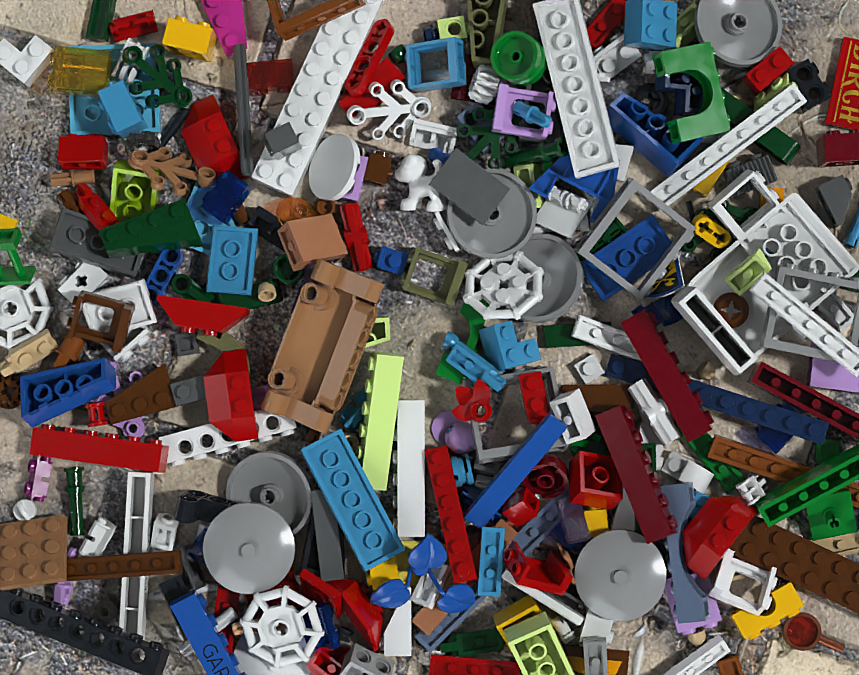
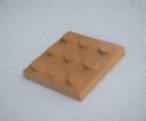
M64 514L0 524V590L67 581L68 518Z

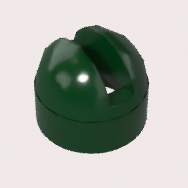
M401 44L393 49L388 56L395 63H403L405 61L406 49Z

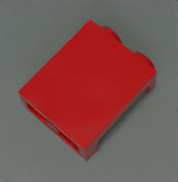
M512 541L504 552L503 560L518 585L563 596L573 579L560 554L556 551L550 550L545 561L525 556L518 543Z

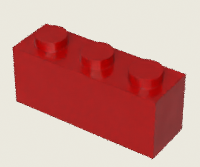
M386 57L383 61H380L369 85L372 82H378L383 86L384 91L391 95L393 93L390 89L391 82L398 79L404 83L406 77ZM397 84V85L395 86V90H396L401 84ZM368 85L366 91L358 97H353L346 91L339 98L341 102L338 105L347 115L348 109L353 105H359L362 108L379 107L383 101L379 97H374L369 92ZM379 86L374 87L373 93L378 92ZM355 110L352 113V117H356L358 115V110Z

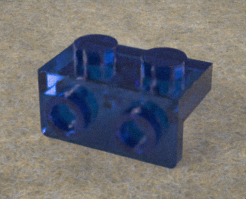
M315 601L317 603L315 606L319 620L325 633L314 650L319 647L334 650L340 647L338 640L340 636L332 620L333 611L328 604ZM302 606V607H299V608H297V610L300 611V610L303 609L304 607H303V606ZM307 612L303 615L306 628H312ZM304 635L306 644L311 636Z

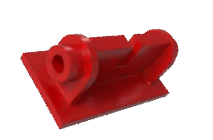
M153 10L114 19L112 25H110L115 42L158 32Z

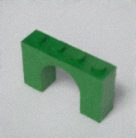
M710 42L667 50L652 55L657 78L677 73H686L696 78L703 90V103L695 115L667 122L672 144L730 131V117L726 113L725 95L721 91L720 73L716 69L715 51L711 47Z

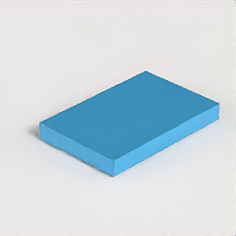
M213 225L206 285L207 293L252 297L258 229Z

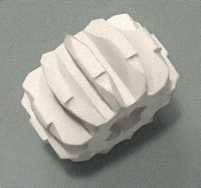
M481 64L476 68L468 92L469 97L480 104H488L492 101L498 88L500 76L492 66Z

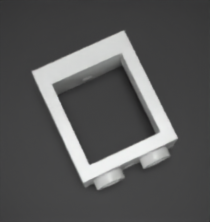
M749 169L744 171L706 204L729 233L738 241L746 237L781 206L777 201L779 198L778 194L771 187L768 189L764 185L765 178L758 171L754 172ZM750 180L767 203L739 226L721 204Z

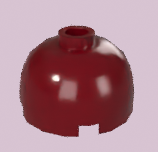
M546 453L523 480L524 487H527L534 495L535 493L542 495V498L545 499L555 498L563 494L565 487L568 485L569 476L566 464L558 456Z

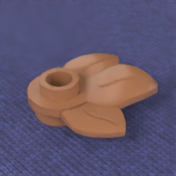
M558 542L557 545L562 554L563 561L573 576L571 582L574 585V562L566 550L563 551L561 544Z

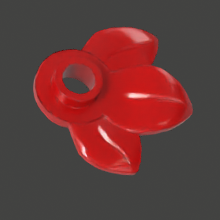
M478 379L473 389L464 386L456 387V398L459 406L453 409L452 414L458 420L466 422L473 419L477 422H485L491 417L492 407L489 403L491 392L484 381ZM481 406L485 409L483 415L478 413V408Z

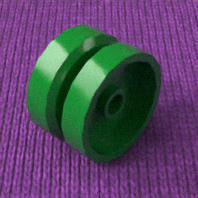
M513 30L504 33L496 40L492 47L490 59L493 69L499 76L516 86L534 84L543 76L547 68L542 44L523 31Z

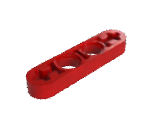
M380 19L372 26L345 80L344 87L353 97H358L366 91L394 35V27L387 19ZM378 45L376 50L370 52L372 47ZM369 63L366 69L361 70L362 66Z

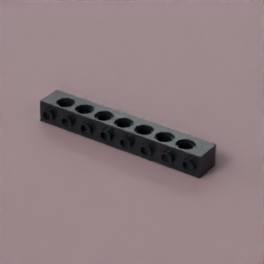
M23 588L0 591V618L141 675L163 674L170 650L163 648L164 645L157 641L147 642L143 640L142 635L136 633L127 634L123 632V628L116 625L102 624L103 620L90 617L89 619L84 617L83 612L70 609L69 611L64 609L61 603L44 601V597L34 593L26 594ZM21 602H23L25 606L24 611H22L20 608ZM41 610L44 612L43 620L40 617ZM60 618L64 620L63 628L60 626L59 623ZM80 625L84 628L83 636L79 632ZM100 633L104 636L103 644L99 640ZM120 641L123 642L125 647L123 652L119 648ZM140 649L145 653L144 660L139 656Z

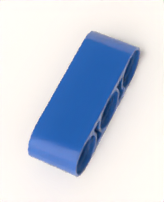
M169 249L161 252L146 281L148 291L154 290L157 295H166L173 278L183 263L184 254L181 250ZM177 251L178 259L175 262H169L167 260L169 252ZM160 271H166L168 274L166 281L158 282L157 274ZM157 298L152 302L154 307L160 305Z

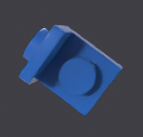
M383 245L381 250L377 249L374 262L377 263V269L402 276L409 254L387 248V246Z

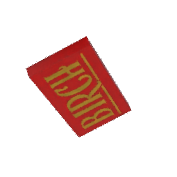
M842 38L824 125L847 130L859 129L858 39Z

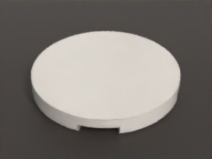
M343 134L331 135L315 151L309 168V184L312 192L318 198L336 201L342 198L353 186L357 164H360V152L358 145L352 138Z

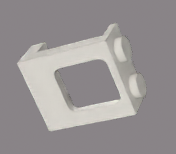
M728 549L716 566L708 596L759 616L764 609L768 610L772 597L769 595L771 590H774L778 580L775 577L777 568L772 567L769 572L733 558L735 551ZM735 572L762 583L758 603L750 602L730 593L729 589Z

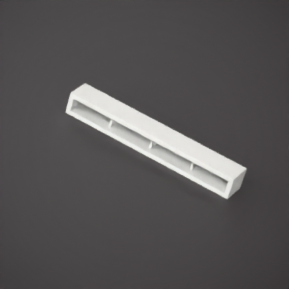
M128 472L123 554L150 552L154 488L153 472ZM149 576L123 577L119 627L123 628V632L127 634L136 633L142 635L143 640H145ZM120 641L119 648L123 652L125 647L123 642ZM142 649L139 651V656L144 654Z

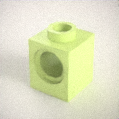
M464 16L437 20L440 39L457 37L467 42L470 28L469 21L465 22ZM451 26H458L461 32L458 35H451L448 29Z

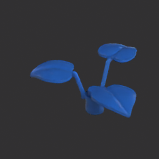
M429 533L408 553L410 566L407 567L406 583L404 584L401 579L389 580L378 587L370 597L371 603L385 608H398L404 605L410 598V591L407 588L410 586L412 573L418 576L428 573L439 593L443 595L437 600V605L442 611L447 613L462 612L471 607L476 600L473 589L466 584L451 585L446 592L441 588L431 568L441 567L447 559V554L443 545Z

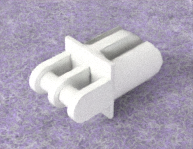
M128 38L120 52L123 53V50L127 47L137 46L143 53L142 59L145 60L150 47L147 46L145 48L141 46L140 42L134 43L131 38ZM121 54L111 76L117 77L119 75L120 80L125 81L127 79V83L130 84L134 81L139 68L135 65L124 63Z
M754 472L744 481L735 485L741 497L747 500V506L754 504L761 497L765 496V492L769 487L765 486L762 488L761 486L766 483V480L764 478L756 480L759 474Z

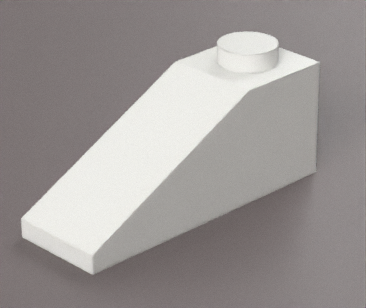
M409 586L407 589L410 591L411 598V586ZM410 598L404 605L395 609L384 631V637H380V650H384V656L412 655Z

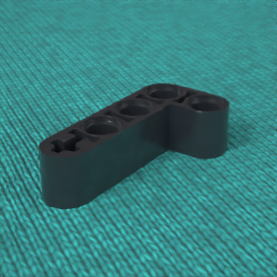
M188 490L178 496L174 519L182 523H194L197 520L211 523L221 511L239 502L202 491Z

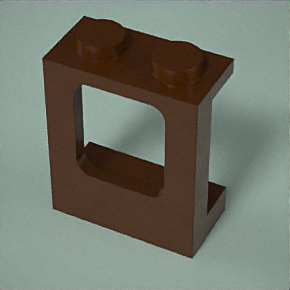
M82 290L78 296H74L71 309H74L73 317H69L66 325V330L69 331L68 338L72 339L74 336L106 344L113 346L112 351L121 353L125 346L135 305ZM85 302L108 307L114 311L109 332L105 333L80 325L79 320Z

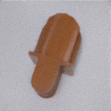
M69 333L64 336L58 350L55 349L56 352L60 353L54 363L55 369L70 366L72 361L79 362L78 358L85 346L84 338L74 336L72 339H69Z

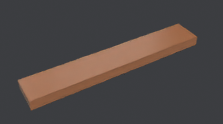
M502 518L494 526L505 528V550L519 533ZM480 543L471 552L477 581ZM453 574L442 587L445 592L451 585L455 584ZM477 581L466 583V585L472 588ZM436 600L432 610L423 607L411 621L427 636H430L449 613L442 611L438 607Z

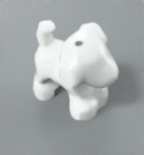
M408 154L404 157L401 165L395 171V178L398 181L409 183V196L402 199L400 204L401 210L422 209L423 198L427 196L431 200L427 203L426 211L439 212L447 210L446 198L428 185L443 165L440 160H433L432 162L435 167L434 174L425 176L428 166L424 158L413 154Z

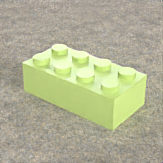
M546 611L504 629L507 642L523 675H575Z

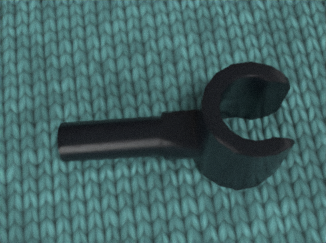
M688 201L686 205L690 215L689 223L692 224L695 213L692 202ZM701 222L699 223L700 228L703 227V223Z

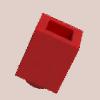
M525 487L510 495L504 503L502 513L507 520L518 527L538 515L541 501Z

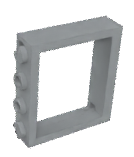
M628 177L573 250L634 297L642 300L643 297L646 298L650 295L656 280H660L667 272L666 267L669 263L674 262L681 253L679 250L684 243L687 244L691 241L696 227L636 180ZM635 191L683 227L638 288H635L590 253V250Z
M790 263L776 266L774 280L782 287L785 275L859 290L858 277L850 276V280L841 279L842 274L828 272L826 276L819 274V270L806 267L805 271L797 270V265ZM859 294L849 341L856 347L859 338ZM768 306L760 342L761 347L837 362L822 349L773 340L772 335L777 312Z
M540 365L534 367V370L529 371L521 368L504 375L503 372H498L507 381L504 386L519 384L518 375L541 371L542 379L547 382L550 402L559 396L554 367H542ZM468 378L464 382V387L473 389L475 382ZM473 419L470 420L478 465L509 460L522 445L518 444L483 450L478 422ZM563 435L559 437L547 453L567 450L569 444H566Z

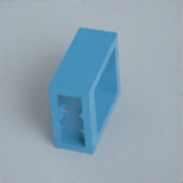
M449 37L406 45V53L404 55L408 72L406 83L410 90L421 93L467 85L463 40L457 37ZM447 50L449 79L423 83L421 54Z

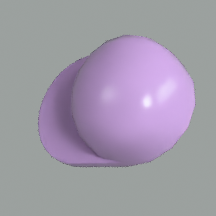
M451 411L442 412L435 417L432 423V434L443 446L447 445L448 450L457 455L470 453L475 449L471 425L468 421L458 420Z

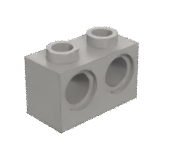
M354 643L344 656L340 675H392L394 663Z

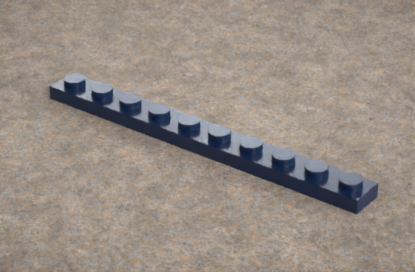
M611 353L604 375L631 384L646 378L653 391L659 392L643 363ZM691 379L692 383L689 386L693 392L697 390L703 401L700 404L702 407L823 445L829 426L828 422Z

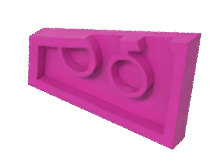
M201 0L227 58L234 55L233 48L236 44H245L246 49H248L243 1Z

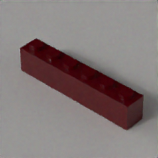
M644 309L621 322V325L687 442H690L712 430L713 426L711 424L714 423V420L708 410L703 411L700 405L703 401L697 390L693 392L689 384L692 381L687 372H681L677 365L681 362L675 351L670 352L666 344L669 343V340L663 331L659 332L655 326L658 323L652 311L647 312Z
M762 361L756 363L747 380L748 383L815 419L828 422L829 427L859 442V413Z
M619 405L596 415L595 417L646 543H654L678 533L676 529L678 527L674 515H670L667 507L669 506V501L666 495L661 493L659 488L660 479L657 473L652 471L650 463H652L651 457L643 449L641 444L643 438L640 431L634 427L632 422L634 421V416L630 408Z

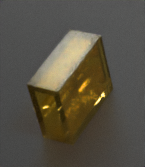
M55 46V51L51 52L50 64L53 65L52 74L48 76V87L51 88L50 90L54 94L100 98L97 91L110 85L113 55L107 50Z

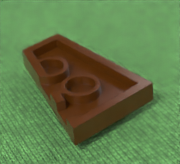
M166 363L105 403L111 425L178 407L173 397Z

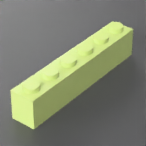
M373 351L372 357L368 359L367 367L370 370L369 379L365 381L367 398L362 404L364 421L359 426L361 444L357 446L356 457L359 459L358 461L374 490L386 491L404 361V357L399 353Z

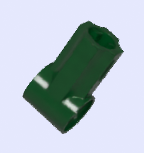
M178 274L172 280L173 290L185 299L212 303L215 298L213 294L207 293L205 288L188 275ZM180 278L188 280L189 284L186 290L181 291L177 288V281Z

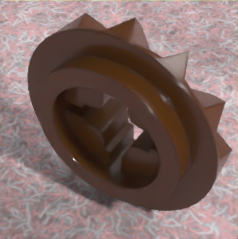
M729 292L722 294L713 305L731 328L741 326L749 315L747 301L737 293ZM731 301H733L734 309L741 312L733 313V317L729 320L728 313L721 311V309L728 308Z
M1 374L0 393L5 390L6 385L10 388L17 387V389L11 392V398L8 395H0V407L13 409L20 406V377L16 374L4 377Z

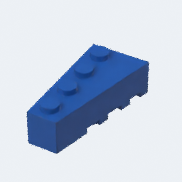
M625 93L617 97L607 108L611 128L631 146H634L640 154L668 178L696 151L704 139L698 138L672 144L668 121H666L667 117L660 113H652L646 105Z
M106 358L20 376L21 418L33 428L115 390V368Z

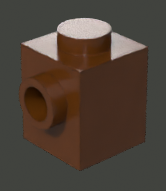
M376 151V154L370 153L364 182L386 187L388 177L393 178L396 166L392 164V158H389L388 153Z

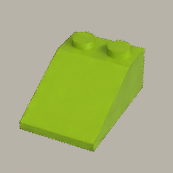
M119 158L113 167L110 210L122 222L157 209L161 190L158 191L151 188V180L142 170L134 169L128 164L127 159ZM153 169L158 176H162L160 171Z

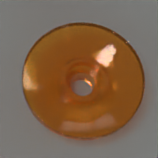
M298 197L283 199L276 210L278 221L282 226L290 220L319 216L312 204Z

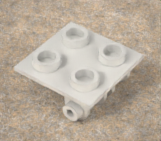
M554 185L537 213L536 224L571 239L593 205V202Z

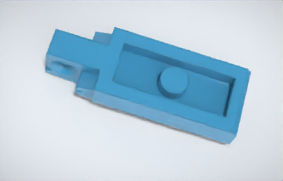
M461 341L455 343L445 359L476 383L478 379H481L488 387H492L497 392L507 382L498 374L499 371Z

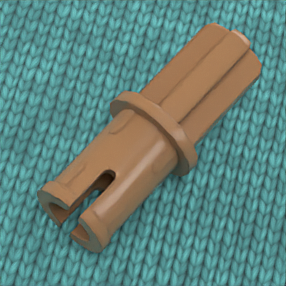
M71 169V172L50 174V184L52 187L67 185L76 187V185L81 183H96L94 169L74 171V169Z

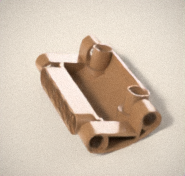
M317 259L310 276L311 280L301 288L297 303L268 375L270 387L267 389L260 408L275 415L288 417L319 432L328 433L335 412L340 410L345 401L377 318L378 310L376 305L384 284L335 264ZM316 290L317 293L315 298L313 299V293ZM282 375H283V376H284V380H283V383L281 384V381H280V380H281V377H282Z

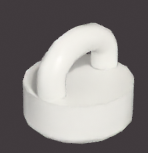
M22 499L15 504L13 513L20 521L30 520L36 516L37 507L33 501Z

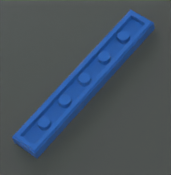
M548 413L464 512L463 517L480 529L482 526H485L568 428L567 425L551 413Z

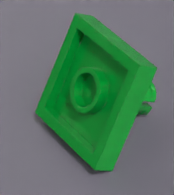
M849 487L840 489L806 507L813 541L858 532Z

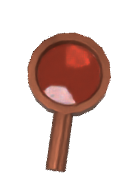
M800 612L791 618L787 617L783 623V638L789 646L796 650H810L818 643L841 653L845 648V644L821 635L822 630L819 621L809 613Z

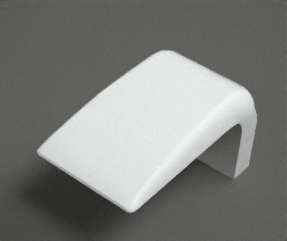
M797 193L790 194L780 203L781 206L741 241H735L692 278L671 300L677 311L735 376L747 369L767 349L766 347H761L760 342L768 308L766 303L748 289L741 295L749 306L748 318L741 326L731 328L713 307L716 299L722 294L736 293L724 281L727 274L760 248L763 254L768 256L766 259L771 265L772 270L767 274L773 279L776 266H783V263L797 265L796 269L805 271L806 267L818 269L819 274L826 276L828 272L842 274L841 279L846 280L859 270V264ZM765 248H768L774 254H769ZM785 275L783 287L811 310L840 287L790 275ZM731 301L728 308L721 309V311L728 313L729 320L733 317V313L741 312L734 309L733 301ZM778 313L772 335L773 340H778L793 327Z

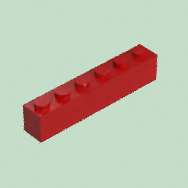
M42 424L41 428L33 427L30 455L157 473L166 472L169 446L162 445V440L149 439L148 443L140 442L141 437L127 436V440L119 439V434L105 433V437L97 436L98 431L84 430V434L76 433V428L63 427L62 431L55 430V425Z
M447 445L425 450L454 583L466 584L477 581V576Z

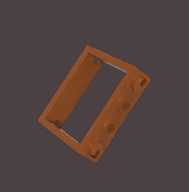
M267 0L277 34L285 41L366 5L365 0H330L285 20L280 1Z

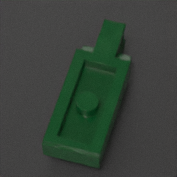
M496 627L456 633L450 636L451 641L439 644L441 653L453 651V656L459 657L504 650L502 636Z

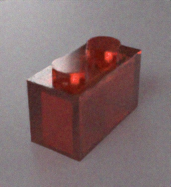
M292 58L247 63L249 90L251 93H255V96L268 95V91H277L278 94L291 92L295 83Z

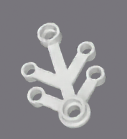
M396 79L390 84L391 91L397 95L400 94L408 102V104H399L384 91L380 83L372 82L369 85V92L374 97H379L388 106L362 108L359 105H353L347 111V118L351 123L360 125L364 123L366 118L386 116L379 125H375L370 129L371 137L375 140H381L395 120L401 114L408 113L401 123H395L391 127L392 134L397 138H401L414 122V118H424L430 113L431 102L425 96L415 97L405 88V84L402 81ZM397 84H401L399 90H395ZM379 86V91L373 93L374 87ZM422 103V108L417 110V105ZM355 110H358V115L356 117H352V113ZM398 127L402 128L400 133H396ZM376 130H380L378 136H374Z

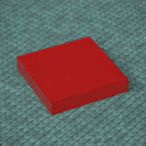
M304 568L299 574L303 596L311 601L314 600L317 606L339 619L343 614L341 592Z

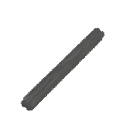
M236 44L233 50L241 175L250 176L254 171L246 45Z

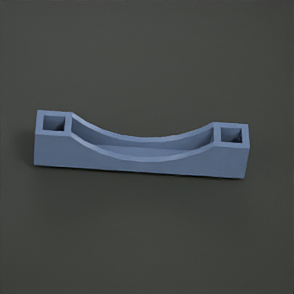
M693 482L660 486L661 493H664L669 501V506L667 507L670 515H674L678 524L676 528L678 533L664 539L665 548L669 550L670 556L667 566L669 572L672 573L673 579L670 589L672 595L675 596L676 605L673 607L674 616L678 618V624L710 620L708 596L699 588L685 564L682 532L685 530L689 516L696 505Z

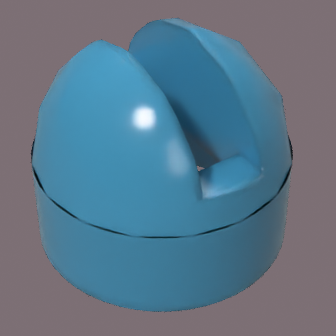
M448 331L442 348L451 351L455 343L460 341L459 337Z

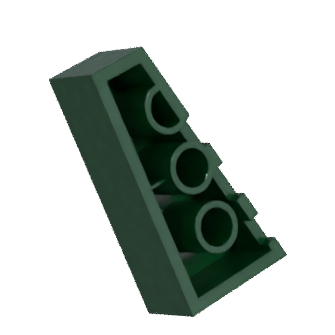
M185 198L99 230L109 259L139 255V253L146 252L157 253L169 249L180 250L192 246L194 248L203 247Z

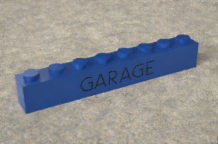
M193 589L170 602L174 615L207 675H246L245 672L241 673L237 665L240 663L235 653H230L226 647L229 645L225 634L223 632L219 634L216 628L218 622L214 614H209L205 606L208 604L202 593L198 594L196 589Z

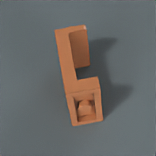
M332 214L290 220L277 231L293 272L302 270L307 264L316 263L317 259L324 261L333 260V263H338L348 254Z

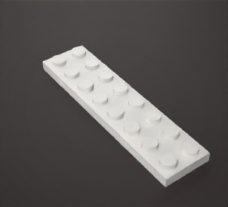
M544 0L534 3L533 8L575 178L578 179L620 167L580 0Z

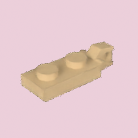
M45 329L9 350V354L5 357L6 359L0 362V372L6 377L14 372L23 371L55 352V349L58 350L60 345L51 332Z

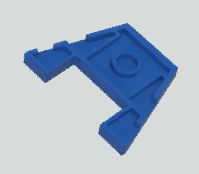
M568 152L566 157H560L530 185L529 189L547 198L557 178L568 182L599 199L589 218V221L594 223L614 196L619 167L577 179L575 178Z

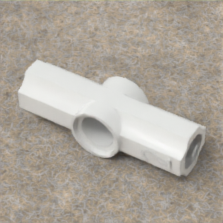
M646 378L639 380L628 388V391L640 408L641 418L647 426L652 427L664 447L682 436L669 416L670 411L666 403L656 396Z

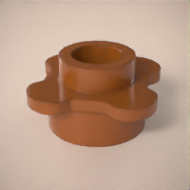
M320 199L313 204V208L318 210L321 215L337 213L340 210L339 204L332 200Z

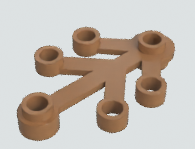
M160 147L157 151L147 153L144 150H134L128 157V164L136 170H142L151 180V188L159 191L165 185V179L162 176H158L153 170L155 169L160 171L173 185L172 191L177 196H184L188 186L176 175L197 180V183L205 188L214 183L216 176L215 171L208 167H201L198 172L177 167H190L193 161L192 155L182 153L180 156L170 159L171 150L166 147Z

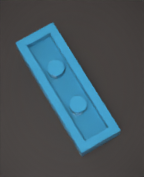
M486 526L481 528L477 584L478 596L500 597L505 528Z

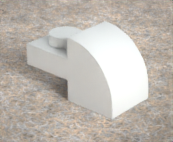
M671 451L661 469L683 483L693 482V488L704 494L714 476L710 471L674 451Z

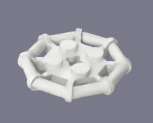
M519 250L512 255L500 259L483 258L471 269H467L464 274L466 276V285L463 300L466 304H470L487 321H490V319H521V315L543 299L542 276L544 275V270L542 267L535 265ZM513 261L512 265H509V264H507V263H501V264L497 265V263H496V262ZM491 264L492 268L484 275L479 274ZM519 265L524 266L530 273L524 274L518 269ZM533 281V290H527V283ZM475 282L481 283V291L474 292ZM506 283L508 285L507 289H499L501 284ZM524 298H526V300H525L522 304H520L518 307H516V305H517L519 302H521ZM484 299L490 306L486 307L479 300ZM500 306L511 308L510 310H496Z
M33 277L29 284L30 286L26 290L15 285H7L0 288V329L7 331V339L0 336V346L7 348L8 351L43 331L51 312H54V307L50 304L41 278ZM34 290H36L42 307L35 306L30 294ZM8 303L17 307L13 315L5 311L8 308ZM35 311H40L42 313L34 329L30 322L34 317ZM26 328L30 332L14 339V332Z
M286 585L283 588L263 593L256 592L253 595L254 598L239 622L249 647L248 652L259 656L278 669L281 666L309 661L313 650L325 633L315 605L317 603L291 590ZM282 597L281 604L269 607L265 602ZM288 598L304 608L298 611L296 607L288 605ZM260 606L264 613L259 621L253 620ZM307 612L312 628H306L303 615ZM279 623L287 626L285 633L276 629ZM252 627L258 629L261 639L256 642ZM303 636H311L305 648H302L299 643ZM261 646H271L276 651V655L263 649ZM294 649L297 652L282 657V652Z

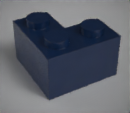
M655 71V91L675 93L674 115L686 117L695 115L703 103V90L698 80L686 73H677L657 78Z

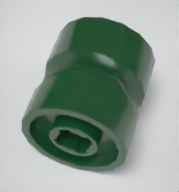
M287 254L281 255L274 262V274L282 283L294 285L304 277V268L293 272Z

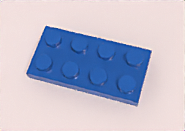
M652 214L593 255L631 284L655 266L672 242ZM584 260L581 263L583 274L602 302L623 289V287L589 261Z

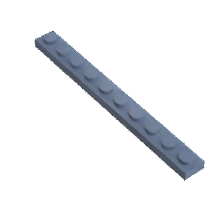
M569 482L563 494L552 498L538 512V515L518 532L519 534L513 540L518 543L525 556H528L578 505L570 503ZM504 560L502 564V573L507 567ZM478 581L472 587L476 601L471 607L462 612L449 613L430 636H427L422 630L415 636L429 653L487 597L477 595Z

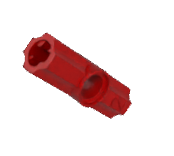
M358 202L339 206L345 229L343 230L347 249L350 250L354 272L372 269L373 265L368 247L370 244L366 227L363 225Z

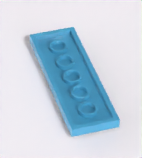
M342 429L300 450L364 572L406 550Z

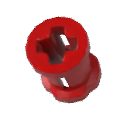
M105 402L85 405L89 416L88 427L108 425L103 408ZM95 409L97 410L98 420L96 419Z

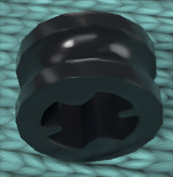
M335 624L336 630L332 632L331 636L349 643V636L353 635L354 632Z

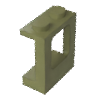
M418 246L415 251L411 250L407 263L411 265L408 272H403L400 284L403 285L402 290L454 307L468 263L423 250ZM419 259L444 266L447 269L440 291L435 292L412 284L411 278Z

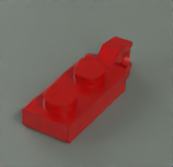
M86 183L77 185L74 195L79 202L78 207L98 231L121 222L95 192L92 193V189Z
M541 371L518 375L527 421L529 420L530 425L535 424V427L550 413Z

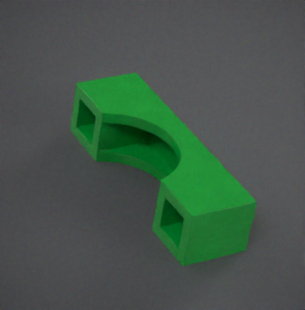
M484 299L479 300L486 307L490 306ZM464 302L460 313L466 318L470 327V336L465 345L475 353H478L479 348L475 346L478 339H481L479 330L486 328L484 326L486 320L470 304ZM443 353L435 375L457 384H461L462 380L467 381V376L445 360L449 353Z

